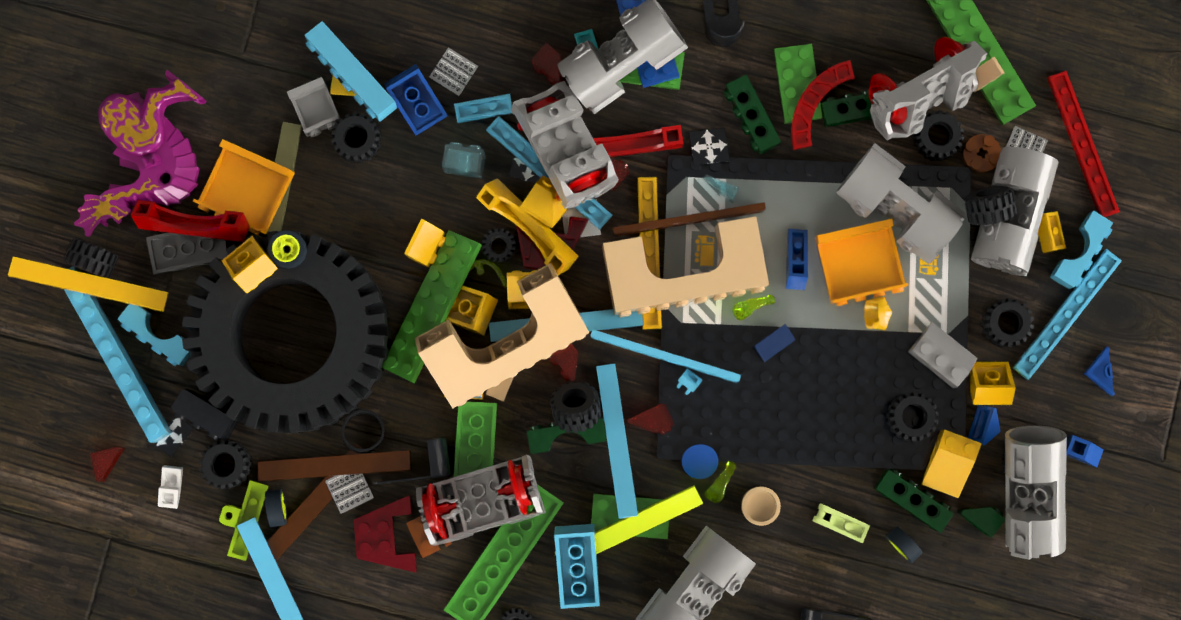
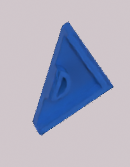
M1106 346L1084 372V375L1110 396H1114L1112 364L1110 363L1109 355L1110 348Z

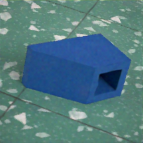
M1067 435V456L1097 468L1104 449L1077 436Z

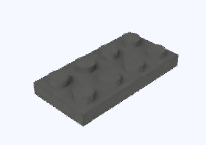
M164 233L146 237L153 275L210 264L214 258L223 260L229 255L226 251L228 248L227 242L224 239L176 233Z

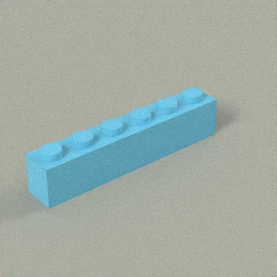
M323 21L305 34L307 40L305 44L312 52L316 51L319 56L317 57L323 65L328 64L332 75L336 79L339 77L343 81L341 83L348 92L352 91L355 94L354 99L359 105H365L367 108L366 112L372 119L376 118L381 122L397 109L394 99Z

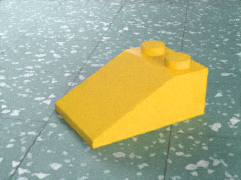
M462 286L446 320L449 319L453 325L484 336L498 300L487 293Z
M940 430L921 485L959 498L982 443L947 430Z

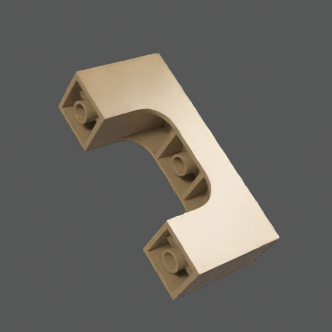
M757 217L718 223L714 228L720 256L717 268L710 272L672 279L658 278L649 271L642 236L603 243L602 251L614 315H619V318L630 316L631 312L638 311V314L649 313L652 308L661 311L668 309L669 305H675L678 308L687 306L688 302L692 301L695 304H701L708 301V298H713V301L725 299L727 295L731 294L733 298L744 296L748 291H751V294L763 292L769 285Z
M551 263L517 281L522 296L532 311L531 318L524 327L483 349H472L466 346L449 319L415 338L418 354L452 408L464 405L467 400L480 396L485 390L498 386L501 381L516 376L521 370L531 368L539 360L549 358L552 353L567 348L570 343L583 339L589 333L583 318Z

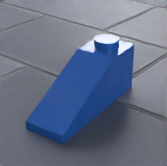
M788 229L786 289L805 290L808 280V230Z

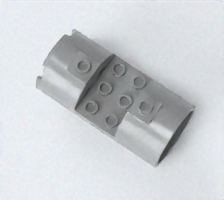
M645 0L637 7L634 6L632 9L625 10L622 16L619 17L625 30L619 31L615 38L604 42L599 49L587 40L584 43L578 44L572 51V54L557 64L562 76H566L572 92L594 114L625 93L623 85L619 80L641 64L648 61L657 70L688 48L685 40L657 0Z
M874 143L840 185L836 194L847 201L859 216L866 218L876 208L879 214L892 219L896 227L903 229L896 241L900 244V247L906 252L914 253L929 264L938 256L937 252L946 247L963 224L961 221L965 219L967 213L937 190L927 200L899 180L906 166Z
M1001 148L991 187L1005 186L1013 189L1017 214L1000 223L980 225L971 257L973 262L1011 275L1027 276L1037 244L1038 230L1045 204L1049 200L1059 162L1057 159L1045 153L1027 148Z
M1021 426L1010 429L1005 433V546L1009 547L1011 556L1029 560L1031 558H1039V555L1050 554V557H1054L1066 550L1065 476L1067 435L1060 429L1047 426Z
M705 526L683 556L690 564L668 593L660 588L656 591L636 620H703L710 614L714 604L722 598L724 591L734 596L740 590L745 578L756 563L708 526Z

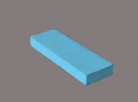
M510 94L454 104L457 123L513 114L511 111L512 102Z

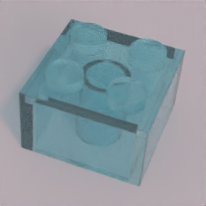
M451 142L450 145L445 144L442 168L446 174L482 179L486 159L484 150H481V147L476 145H469L468 148L462 147V144Z

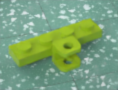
M250 480L242 508L234 505H226L222 508L219 521L226 526L235 528L227 556L244 561L247 560L249 551L237 525L254 517L257 522L259 521L265 501V492L268 491L269 485ZM231 512L232 518H227L226 513Z

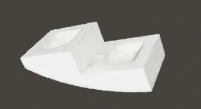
M168 465L162 467L158 507L178 508L183 467Z

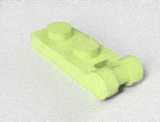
M819 504L817 508L819 511L813 517V522L863 543L870 525L826 505ZM826 513L831 514L829 521L824 520Z

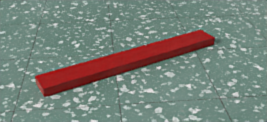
M1067 71L1048 76V83L1098 214L1107 217L1119 213L1118 205Z

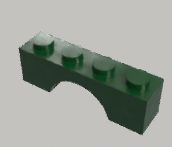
M603 418L598 419V423L593 424V428H587L585 432L578 431L576 433L582 436L587 444L607 441ZM549 423L550 427L542 428V425L531 426V430L527 431L530 454L550 451L553 441L559 435L567 433L566 430H561L555 423Z

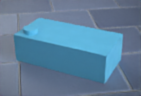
M594 524L556 526L554 538L561 609L600 606Z

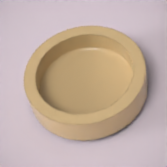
M767 487L751 488L742 498V513L749 522L755 525H768L780 513V500L777 494Z

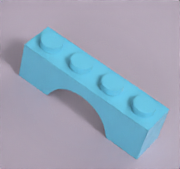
M1095 211L1088 213L1079 227V231L1084 238L1082 254L1075 260L1063 259L1059 261L1050 278L1068 289L1078 287L1083 279L1081 275L1084 270L1087 271L1093 263L1091 261L1093 255H1097L1103 246L1101 242L1112 232L1110 227L1113 222Z
M129 304L118 318L122 322L120 326L128 332L134 331L137 334V339L143 343H150L152 345L151 349L159 355L161 353L165 354L168 357L166 360L172 365L176 366L178 364L183 366L191 356L189 351L183 349L182 339L185 338L176 335L170 339H159L154 335L150 327L151 313L143 307Z

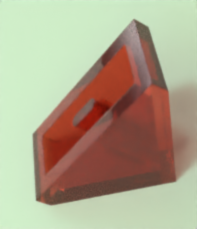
M113 447L90 453L96 481H106L125 448Z

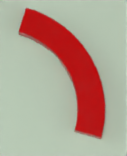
M851 60L838 63L822 72L808 85L801 95L792 118L791 142L793 150L812 146L811 123L814 112L822 98L829 91L855 78Z

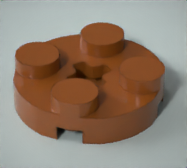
M975 135L964 145L962 159L964 164L975 172L986 173L996 167L1001 148L993 136ZM979 149L986 152L985 158L982 159L981 156H977Z

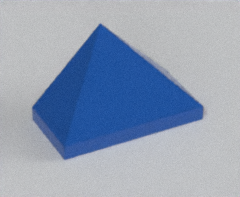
M978 405L968 438L986 445L1001 432L997 409L994 407Z

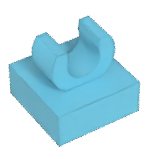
M687 368L679 378L677 388L679 389L681 385H684L688 388L685 392L688 395L691 391L694 392L702 379Z

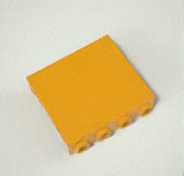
M222 139L219 145L223 148L199 200L194 199L193 202L199 204L198 208L203 211H215L214 216L224 214L225 210L243 212L250 226L248 231L259 235V233L266 235L295 173L286 167Z
M892 219L821 234L815 237L831 304L836 303V306L848 304L847 301L855 299V302L867 300L866 296L873 295L874 298L885 296L887 291H892L895 294L903 292V288L908 286V283H905L892 230L894 226Z

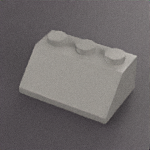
M933 322L930 323L908 351L952 388H957L962 383L977 360V357Z

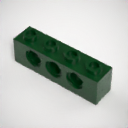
M747 75L726 84L724 95L728 102H732L734 106L732 110L736 118L740 117L743 123L741 128L745 135H749L753 151H757L760 155L780 145L781 140ZM744 95L747 98V102L741 103L737 97ZM753 112L756 118L750 120L747 118L746 113ZM755 129H762L765 135L762 137L757 136Z
M869 90L863 91L861 95L854 96V93L846 94L841 99H836L835 97L827 98L821 104L825 128L872 119L870 113L872 104L869 99ZM862 102L865 105V109L859 110L856 107V103ZM844 106L846 113H839L837 107Z
M886 469L873 489L936 532L942 533L954 514L950 511L951 507L942 501L939 504L933 500L935 496L926 490L924 493L918 490L916 483L911 480L905 481L902 479V474L897 470L892 469L890 471ZM897 483H900L903 487L900 494H896L894 491V486ZM913 494H916L919 498L916 505L910 502V497ZM929 505L935 508L932 516H929L926 512Z

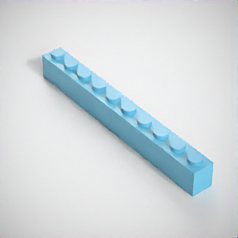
M72 266L69 268V270L81 272L77 267ZM64 289L149 442L156 443L172 434L96 296Z

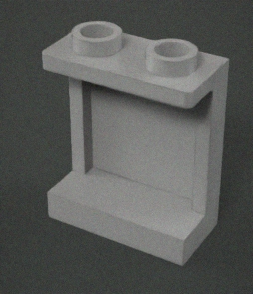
M322 77L287 91L304 129V134L307 137L318 136L322 130L327 128L328 130L334 129L335 123L338 125L340 116Z

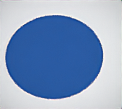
M694 445L683 454L682 466L689 476L696 479H704L716 471L718 456L707 445Z

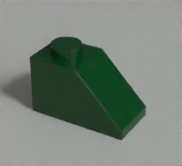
M995 506L993 508L960 509L957 512L984 535L991 538L1005 522V518L1002 516L1003 512Z

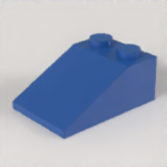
M417 64L384 83L386 90L394 99L415 135L420 134L448 116Z

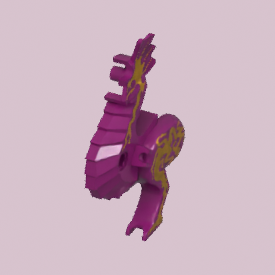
M166 70L165 76L169 84L162 88H148L145 100L139 92L129 95L115 93L106 97L99 106L98 119L100 127L105 135L117 146L112 154L119 157L120 166L139 171L140 176L135 183L130 185L110 184L109 190L104 191L100 196L84 195L85 203L82 207L78 208L80 218L74 222V225L82 227L87 237L92 235L99 223L108 227L106 221L109 218H113L115 222L120 224L122 218L132 213L137 200L152 201L169 207L170 204H181V201L190 196V192L199 185L197 178L200 168L197 167L196 154L192 151L190 140L184 138L181 131L175 128L164 116V112L168 105L177 102L194 101L198 104H205L207 101L168 70ZM166 175H170L171 180L164 184L163 178Z

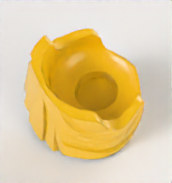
M877 297L865 301L864 319L867 329L885 330L887 328L892 312L889 305H887L885 297Z

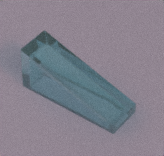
M705 175L704 180L733 203L739 188Z

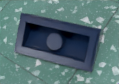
M784 324L753 346L761 359L766 362L795 341V338L787 325Z

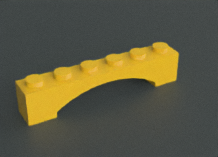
M498 178L483 186L476 198L489 211L498 212L522 229L539 248L544 256V263L546 265L551 263L558 276L571 268L579 256L547 225L520 209L523 202Z

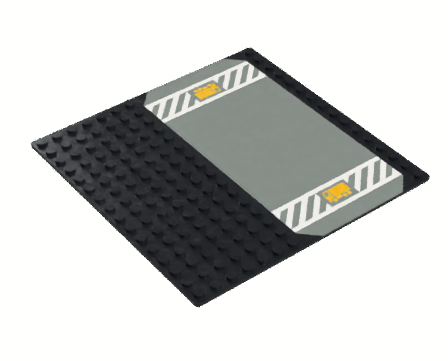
M670 155L667 163L665 219L765 202L766 209L762 213L665 228L663 279L700 274L716 269L720 256L715 226L720 222L756 216L769 285L763 292L751 294V291H748L744 296L732 298L731 294L722 300L713 301V298H708V301L705 303L695 304L692 301L688 302L689 304L684 307L676 308L675 305H669L668 309L662 310L661 351L741 375L739 382L735 383L689 369L701 378L702 381L694 392L691 391L686 395L685 392L688 388L681 385L678 389L677 385L679 378L687 368L660 360L657 431L658 459L682 460L683 454L688 448L703 444L711 447L716 452L718 462L926 470L940 430H947L965 437L967 376L957 388H952L908 351L931 322L967 349L970 223L968 222L967 215L961 221L963 224L952 240L940 252H937L938 256L929 264L914 253L911 254L904 251L900 244L896 242L903 229L895 225L892 227L905 283H908V286L903 288V292L893 294L892 291H887L885 296H881L885 297L887 305H889L892 312L887 328L885 330L867 329L864 319V304L866 300L855 302V299L847 301L848 304L842 306L830 303L815 240L817 235L889 219L887 216L879 214L876 208L866 218L859 216L847 201L836 194L840 185L858 162L729 157L730 161L694 165L693 156ZM903 164L906 167L899 180L927 200L937 190L967 213L964 198L971 193V168ZM788 229L808 230V280L805 290L786 289ZM873 295L866 296L867 300L874 298ZM786 324L795 341L764 362L753 346ZM918 392L919 394H925L927 398L930 397L932 399L931 402L936 404L937 408L935 409L939 413V416H937L939 421L935 425V431L931 432L929 437L920 441H905L902 438L896 437V434L890 431L891 427L888 426L887 422L889 421L886 418V414L889 412L887 409L892 404L891 402L899 395ZM910 405L904 409L902 414L904 424L909 428H917L921 424L922 413L918 407Z

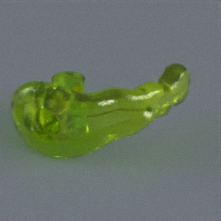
M487 259L474 261L470 271L475 267L477 274L483 275L485 273L483 264H486L494 269L503 286L507 287V280L495 263Z
M769 294L767 297L750 298L738 302L733 306L734 317L737 320H744L752 315L754 310L774 304L775 297Z
M727 462L726 469L705 491V497L714 503L722 500L730 477L737 468L735 463Z

